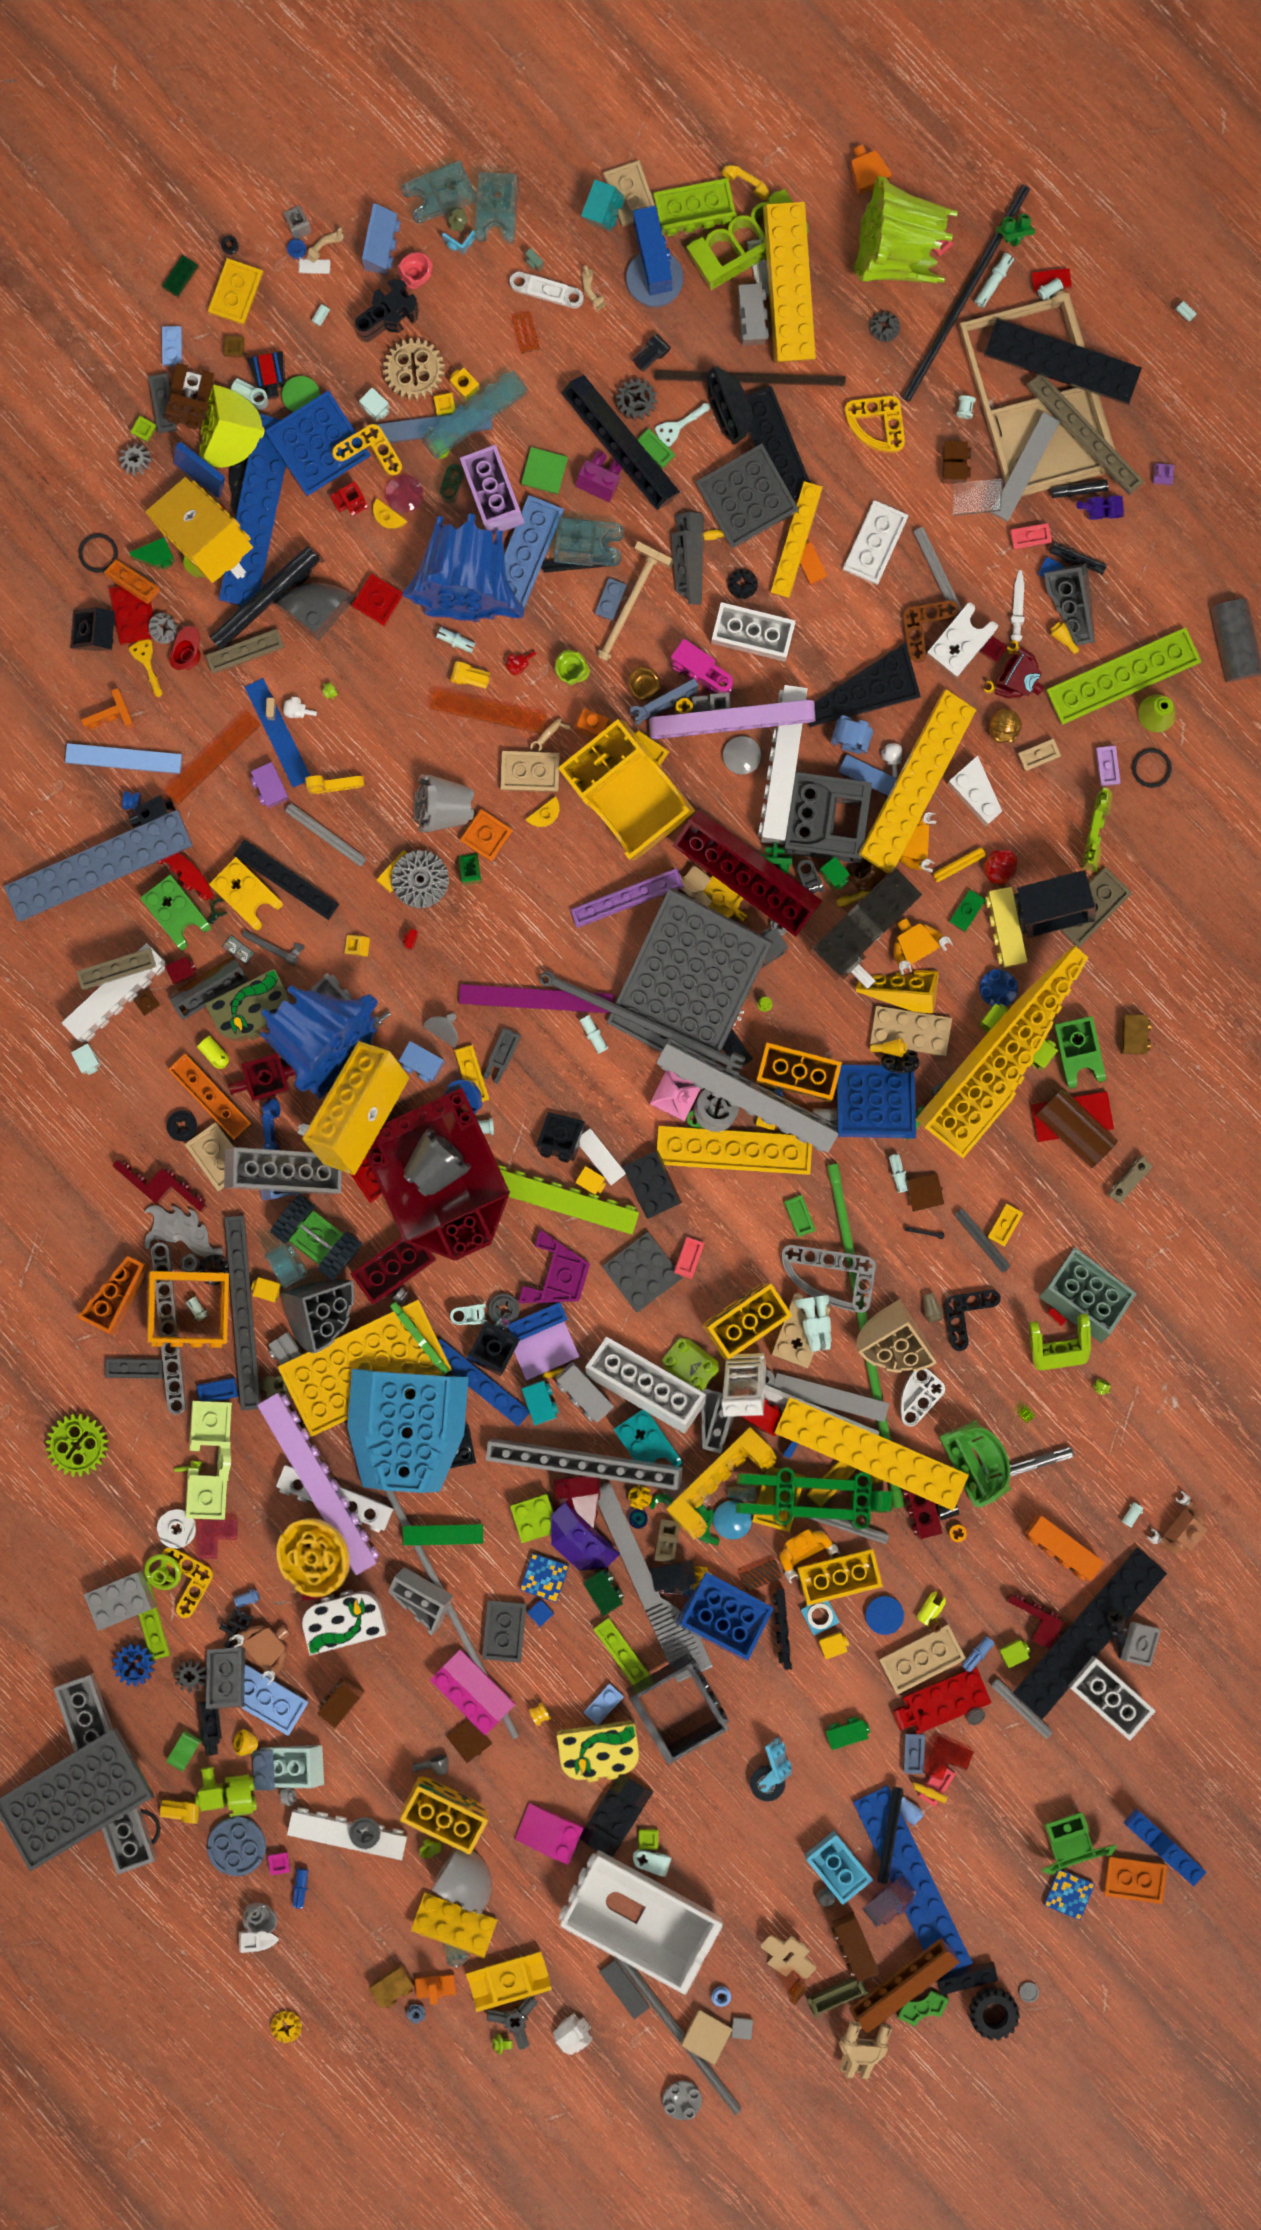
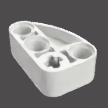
M927 1368L923 1369L926 1373V1378L923 1381H919L916 1378L918 1371H912L904 1384L900 1399V1418L902 1423L907 1426H915L945 1392L943 1382ZM933 1384H934V1385H938V1384L940 1385V1387H939V1389H940L939 1393H938V1392H934V1393L931 1392V1390L933 1389V1388H931V1386H932ZM922 1397L928 1401L927 1407L923 1409L918 1406V1400ZM908 1412H913L915 1415V1420L912 1423H908L905 1420V1415Z

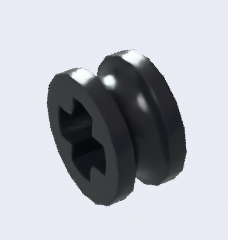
M226 236L221 241V247L225 254L233 255L238 251L239 244L235 237ZM229 241H230V243L234 242V243H233V247H234V248H233V249H229V247H228V248L226 249V247H227L226 243L229 242Z

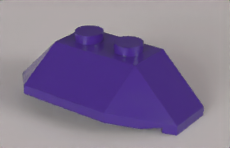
M566 1502L551 1514V1545L579 1571L600 1569L602 1567L607 1568L620 1555L610 1543Z

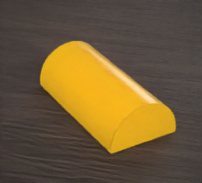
M873 1549L798 1567L807 1606L883 1587Z

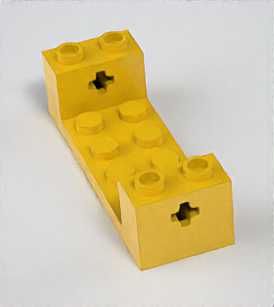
M751 1428L747 1429L666 1509L672 1519L693 1540L696 1537H701L708 1527L694 1508L700 1507L708 1494H713L717 1490L718 1485L732 1475V1471L736 1467L742 1466L746 1461V1457L754 1462L763 1472L774 1466L777 1457L772 1448Z

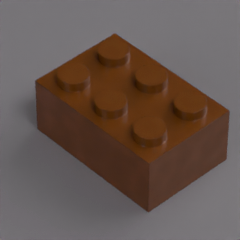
M348 1677L344 1681L340 1678L330 1691L332 1695L327 1694L317 1706L320 1709L317 1714L334 1729L364 1693Z
M854 1912L833 1920L834 1927H831L836 1942L840 1941L842 1944L839 1948L844 1961L848 1959L850 1962L847 1964L852 1979L856 1978L859 1983L879 1974L876 1962Z

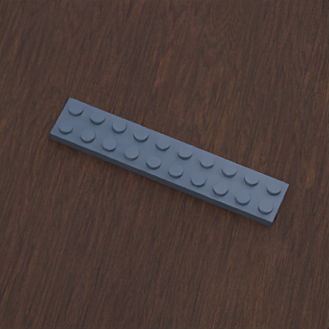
M176 810L5 885L4 889L18 922H22L192 847L193 843L179 810Z

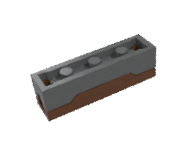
M233 955L174 991L168 997L181 1019L184 1020L206 1007V1003L247 982L248 978Z

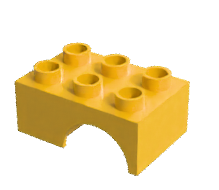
M617 719L558 767L585 804L591 807L610 828L625 851L624 854L629 860L640 858L696 813L626 721Z

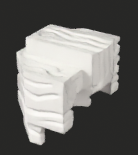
M573 2013L563 2020L553 2032L555 2042L564 2053L570 2055L575 2052L578 2053L589 2045L593 2039L588 2033L591 2025H589L584 2017L579 2019Z

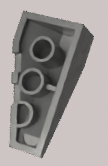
M1086 563L1045 572L1047 592L1050 598L1052 597L1058 613L1061 614L1075 645L1095 643L1090 582Z

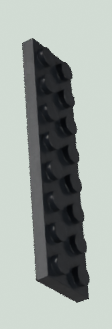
M998 318L984 353L985 357L1127 405L1130 403L1142 369L1140 366Z

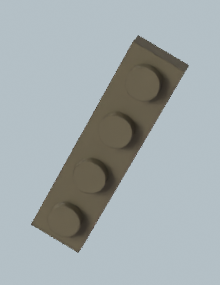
M278 629L205 656L212 674L285 647Z
M148 948L76 971L81 990H86L156 968L157 965L152 949Z

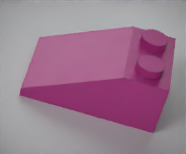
M529 1803L515 1840L569 1865L584 1825Z

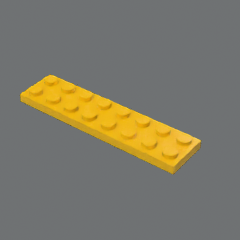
M658 1126L657 1150L667 1166L810 1175L812 1144L799 1141L795 1135L727 1130L712 1132L706 1129Z

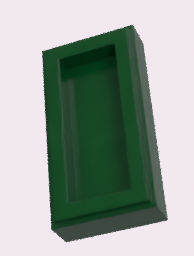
M182 255L162 284V288L179 298L199 268V265Z

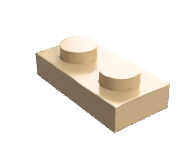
M1054 739L1017 754L1025 772L1061 757Z

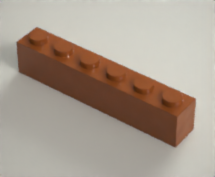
M940 1938L851 2006L849 2010L854 2020L862 2025L861 2028L869 2033L960 1962L954 1950Z

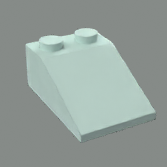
M322 1745L261 1748V1750H273L275 1787L313 1788L324 1785Z

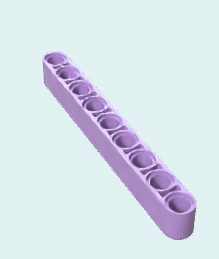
M812 700L651 717L649 718L650 738L663 739L810 723L815 721V704Z

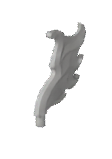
M156 1205L150 1206L145 1210V1213L151 1212L154 1217L152 1230L145 1238L146 1249H150L151 1242L154 1239L177 1243L181 1240L197 1255L203 1257L223 1255V1248H213L210 1246L207 1228L205 1225L198 1227L199 1217L195 1211L189 1209L191 1216L187 1217L176 1206H172L175 1210L173 1214H169L162 1207Z

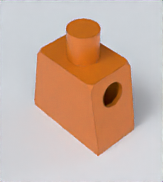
M864 145L853 149L856 158L851 161L850 167L857 195L874 189L877 176L886 177L891 182L892 173L876 150L867 153Z
M582 709L578 714L573 730L595 738L609 727L612 722L605 716Z

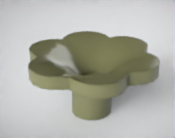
M454 208L452 214L448 217L452 231H462L468 221L465 215L466 212L462 208Z

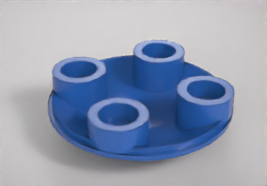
M993 969L982 978L979 986L980 995L990 1006L995 1004L1008 1006L1017 996L1018 982L1009 972Z

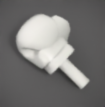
M292 697L284 703L283 712L289 718H303L304 714L313 716L317 714V711L305 709V704H301V700L298 697Z
M890 743L881 751V757L887 761V765H892L893 777H897V764H901L902 747L897 743Z

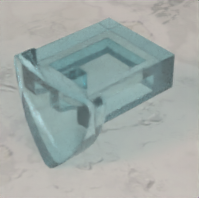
M444 1944L448 1965L458 1967L469 1959V1953Z

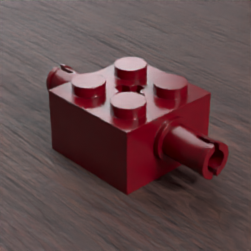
M276 1053L241 1064L244 1079L227 1083L231 1095L248 1090L252 1102L255 1103L291 1092L288 1079L296 1075L290 1065H283L281 1056ZM265 1073L271 1076V1078L268 1079L269 1082L267 1083L264 1080H262V1078H264Z

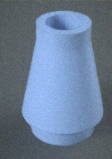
M905 1797L902 1798L900 1811L908 1824L911 1823L914 1826L924 1816L921 1812L922 1809Z

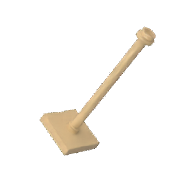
M639 541L635 546V551L646 557L645 560L647 562L603 650H598L597 657L605 661L611 658L609 653L653 565L658 563L671 569L674 563L672 558Z

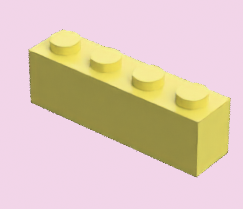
M1012 887L989 891L987 893L988 896L985 897L987 908L991 910V915L989 916L990 925L995 929V934H993L994 945H998L999 953H997L998 964H1002V968L1026 964L1027 958Z

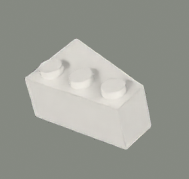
M978 756L948 782L947 785L985 827L1002 812Z

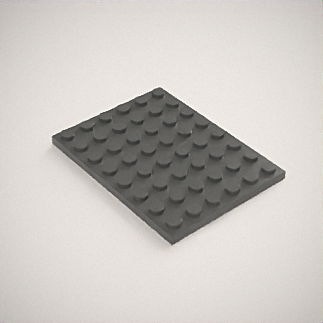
M669 888L616 1004L721 1052L773 941L677 890ZM611 1013L607 1024L660 1052L668 1040L666 1037ZM703 1055L704 1057L716 1062V1060Z

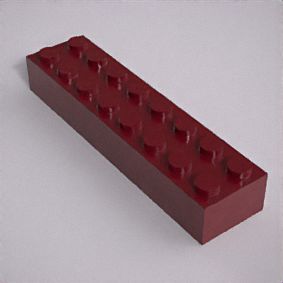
M699 809L689 819L672 845L795 937L822 903L820 898Z

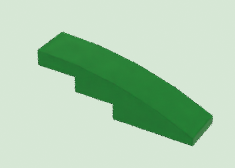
M483 1524L402 1526L403 1546L483 1544Z

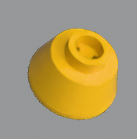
M242 1729L235 1735L233 1748L238 1756L252 1754L257 1749L258 1740L251 1732Z

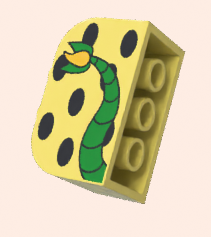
M635 1720L557 1731L561 1766L563 1771L573 1779H587V1782L599 1781V1777L615 1779L618 1778V1775L631 1771L637 1764L639 1749Z

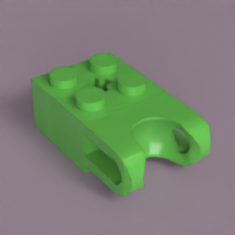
M171 875L140 898L182 951L188 947V943L183 936L184 929L191 924L197 925L203 932H208L211 929V925ZM172 899L170 902L171 906H164L165 900Z
M1093 1016L1053 1024L1068 1088H1076L1078 1084L1077 1073L1082 1068H1090L1098 1082H1105L1106 1074ZM1075 1034L1082 1036V1040L1078 1045L1072 1041Z

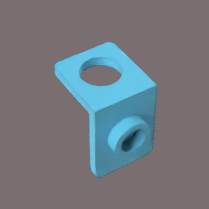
M472 231L463 245H461L447 234H442V239L447 243V247L454 252L457 250L463 255L476 238V232Z

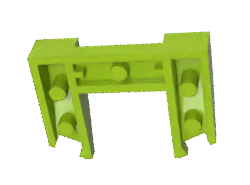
M1103 787L1096 796L1081 867L1084 870L1097 872L1102 851L1099 846L1101 836H1098L1099 829H1103L1105 818L1102 815H1109L1113 794L1108 788Z

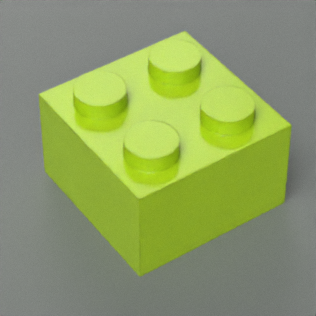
M548 1493L510 1505L522 1543L551 1534V1514L553 1513V1508Z

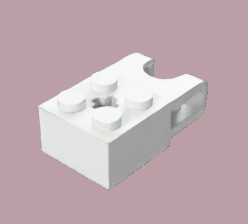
M971 602L963 608L927 652V655L955 678H958L998 628V624L994 621L989 622L983 629L974 628L970 623V618L975 611V605ZM957 646L959 654L954 653L952 655L949 648Z

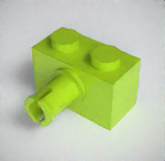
M213 1767L202 1768L204 1786L198 1791V1795H195L197 1807L200 1806L201 1811L224 1808L228 1803L226 1783L215 1784Z

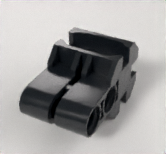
M392 279L387 282L392 290L386 296L380 289L376 290L373 294V306L356 318L355 327L361 341L369 342L385 330L393 333L402 332L404 328L400 321L405 317L409 319L411 324L417 321L419 313L417 298L414 294L408 295L407 285L403 280Z

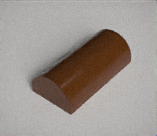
M1061 1088L1035 1115L1091 1169L1118 1142L1064 1088Z

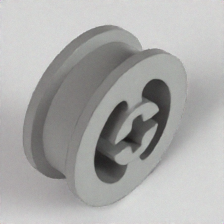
M707 1089L699 1095L694 1106V1115L697 1122L704 1129L712 1132L728 1129L739 1111V1106L734 1107L728 1103V1100L713 1096ZM719 1099L721 1100V1102L718 1105V1113L716 1114L714 1119L712 1118V1116L715 1112V1105Z

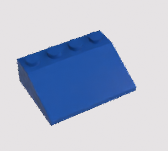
M705 1572L683 1607L675 1624L730 1654L748 1661L774 1608Z

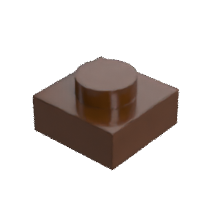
M150 989L133 1000L144 1016L161 1006Z

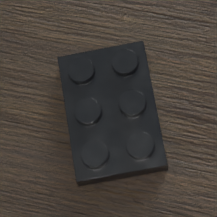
M658 1150L623 1166L647 1219L682 1203Z

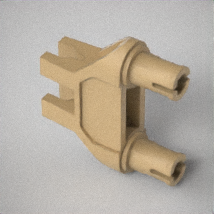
M856 2021L849 2022L845 2036L841 2037L839 2042L843 2053L839 2070L846 2072L845 2076L847 2078H853L855 2072L861 2073L860 2077L862 2079L869 2078L874 2065L888 2051V2040L893 2029L891 2025L881 2023L876 2038L862 2039L857 2038L862 2025Z

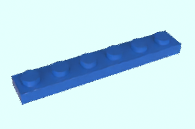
M440 1338L439 1343L452 1368L450 1372L455 1376L469 1377L468 1386L519 1427L530 1413L529 1410Z

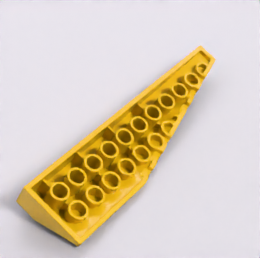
M1074 945L1056 961L1001 1017L915 1119L961 1158L967 1155L1013 1100L1018 1084L1022 1083L1027 1067L1031 1066L1035 1052L1039 1051L1054 1023L1052 1021L1056 1013L1060 1012L1062 1008L1061 1003L1065 996L1069 995L1071 991L1070 986L1074 980H1077L1088 957Z

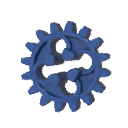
M134 1643L129 1645V1649L127 1646L122 1647L123 1652L118 1651L116 1653L119 1658L113 1659L117 1665L112 1667V1669L118 1671L115 1677L121 1676L120 1682L122 1683L126 1680L127 1686H130L132 1682L135 1687L139 1685V1681L141 1684L146 1683V1679L152 1678L149 1672L155 1671L151 1665L155 1664L156 1661L150 1659L153 1653L147 1654L149 1649L147 1647L142 1650V1644H138L136 1648ZM138 1654H141L143 1659L136 1663L135 1666L137 1668L132 1669L130 1676H127L126 1670L133 1666L132 1662L138 1659ZM124 1656H128V1657H129V1658H128V1661H129V1662H125V1661H124ZM139 1668H143V1669H144V1674H140V1673H139V1672H140V1669H139Z

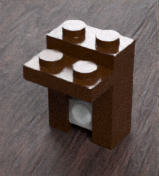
M176 363L163 419H167L172 424H185L190 429H200L208 411V399L214 373L203 370L202 375L188 372V365ZM187 380H193L196 386L188 385ZM183 390L186 391V392L184 393L185 396H181Z

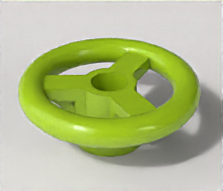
M157 1554L146 1561L144 1575L153 1587L160 1590H170L180 1582L181 1568L172 1557L165 1554ZM161 1560L160 1567L150 1572L151 1564L154 1561ZM167 1562L174 1567L175 1578L169 1574Z

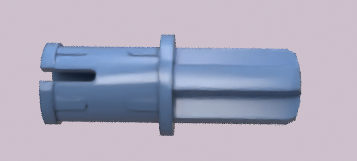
M985 1636L980 1644L972 1649L973 1652L962 1664L963 1668L971 1672L981 1659H985L984 1656L995 1643Z

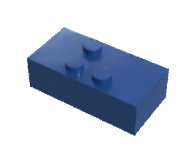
M656 206L633 210V224L649 294L651 296L672 291L671 255L669 248L665 249L667 247L665 236H662Z

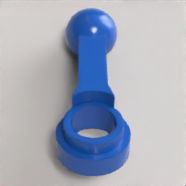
M269 1099L263 1104L262 1110L264 1115H261L265 1139L263 1149L278 1150L279 1147L275 1140L274 1118L279 1117L281 1108L276 1099Z

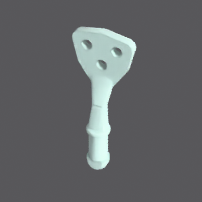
M708 403L702 404V406L679 422H666L656 426L655 430L659 439L666 446L671 447L677 440L680 430L686 424L697 420L702 414L708 412L710 405Z

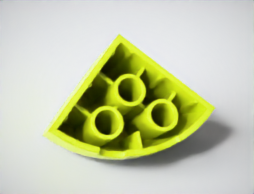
M213 385L208 399L207 419H204L200 435H203L202 445H199V456L212 467H228L245 460L254 451L259 439H262L264 435V427H262L259 412L251 402L230 389Z

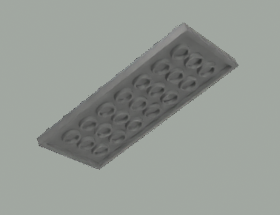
M114 1728L1 1797L0 1819L29 1871H32L152 1799L155 1795L117 1728Z

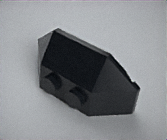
M715 366L704 375L708 401L722 434L735 445L746 437L753 413L740 381L718 366Z

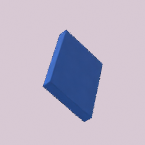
M179 442L175 446L174 464L219 498L223 493L225 476L182 442Z

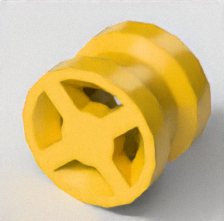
M543 1702L539 1703L536 1708L528 1709L537 1727L543 1721L551 1719Z

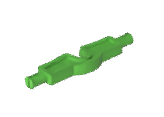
M395 1301L391 1304L390 1307L435 1366L443 1375L450 1370L443 1363L442 1359L421 1335L418 1328Z

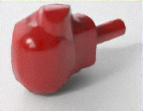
M532 651L525 657L523 654L519 656L514 654L508 655L505 664L506 669L512 675L517 676L521 674L529 665L528 660L534 657L536 652Z

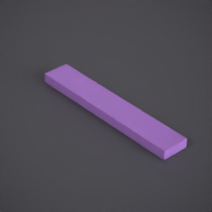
M675 868L571 909L576 927L580 928L665 895L669 888L675 890L683 888L684 884L679 870Z

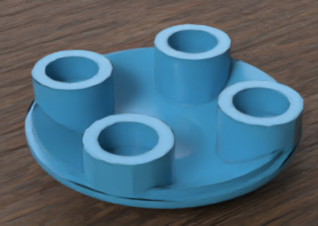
M726 1501L720 1504L714 1513V1527L724 1538L739 1539L746 1535L751 1527V1514L736 1513V1503H741L739 1501Z

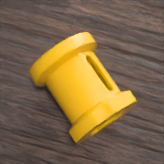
M681 698L676 702V714L692 713L693 704L688 698ZM683 704L686 705V712H682Z

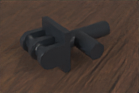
M236 1607L228 1623L234 1626L231 1627L224 1622L221 1623L219 1629L229 1634L224 1644L225 1648L232 1647L235 1638L231 1641L229 1639L234 1635H238L240 1629L246 1631L253 1619V1615L249 1616L245 1611L241 1612Z

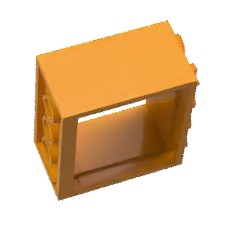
M148 1272L146 1343H151L152 1347H163V1343H170V1347H183V1343H190V1347H203V1344H209V1348H222V1344H227L229 1273ZM155 1280L220 1282L219 1338L155 1337Z

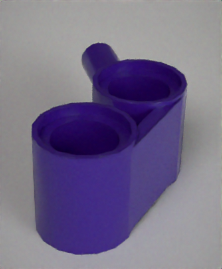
M1123 496L1107 497L1106 501H1104L1103 497H1093L1087 499V503L1079 501L1076 504L1077 509L1088 512L1089 520L1124 517Z

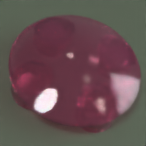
M410 475L396 476L386 487V501L395 511L401 513L414 512L422 502L423 488L420 482Z

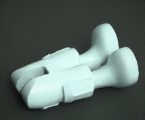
M829 1295L794 1300L795 1306L804 1309L807 1319L803 1321V1327L811 1352L819 1351L820 1347L822 1350H830L831 1321L830 1317L826 1316ZM815 1306L817 1308L818 1318H815Z

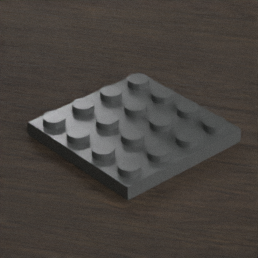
M763 444L758 445L696 481L698 488L732 549L799 512L797 505Z

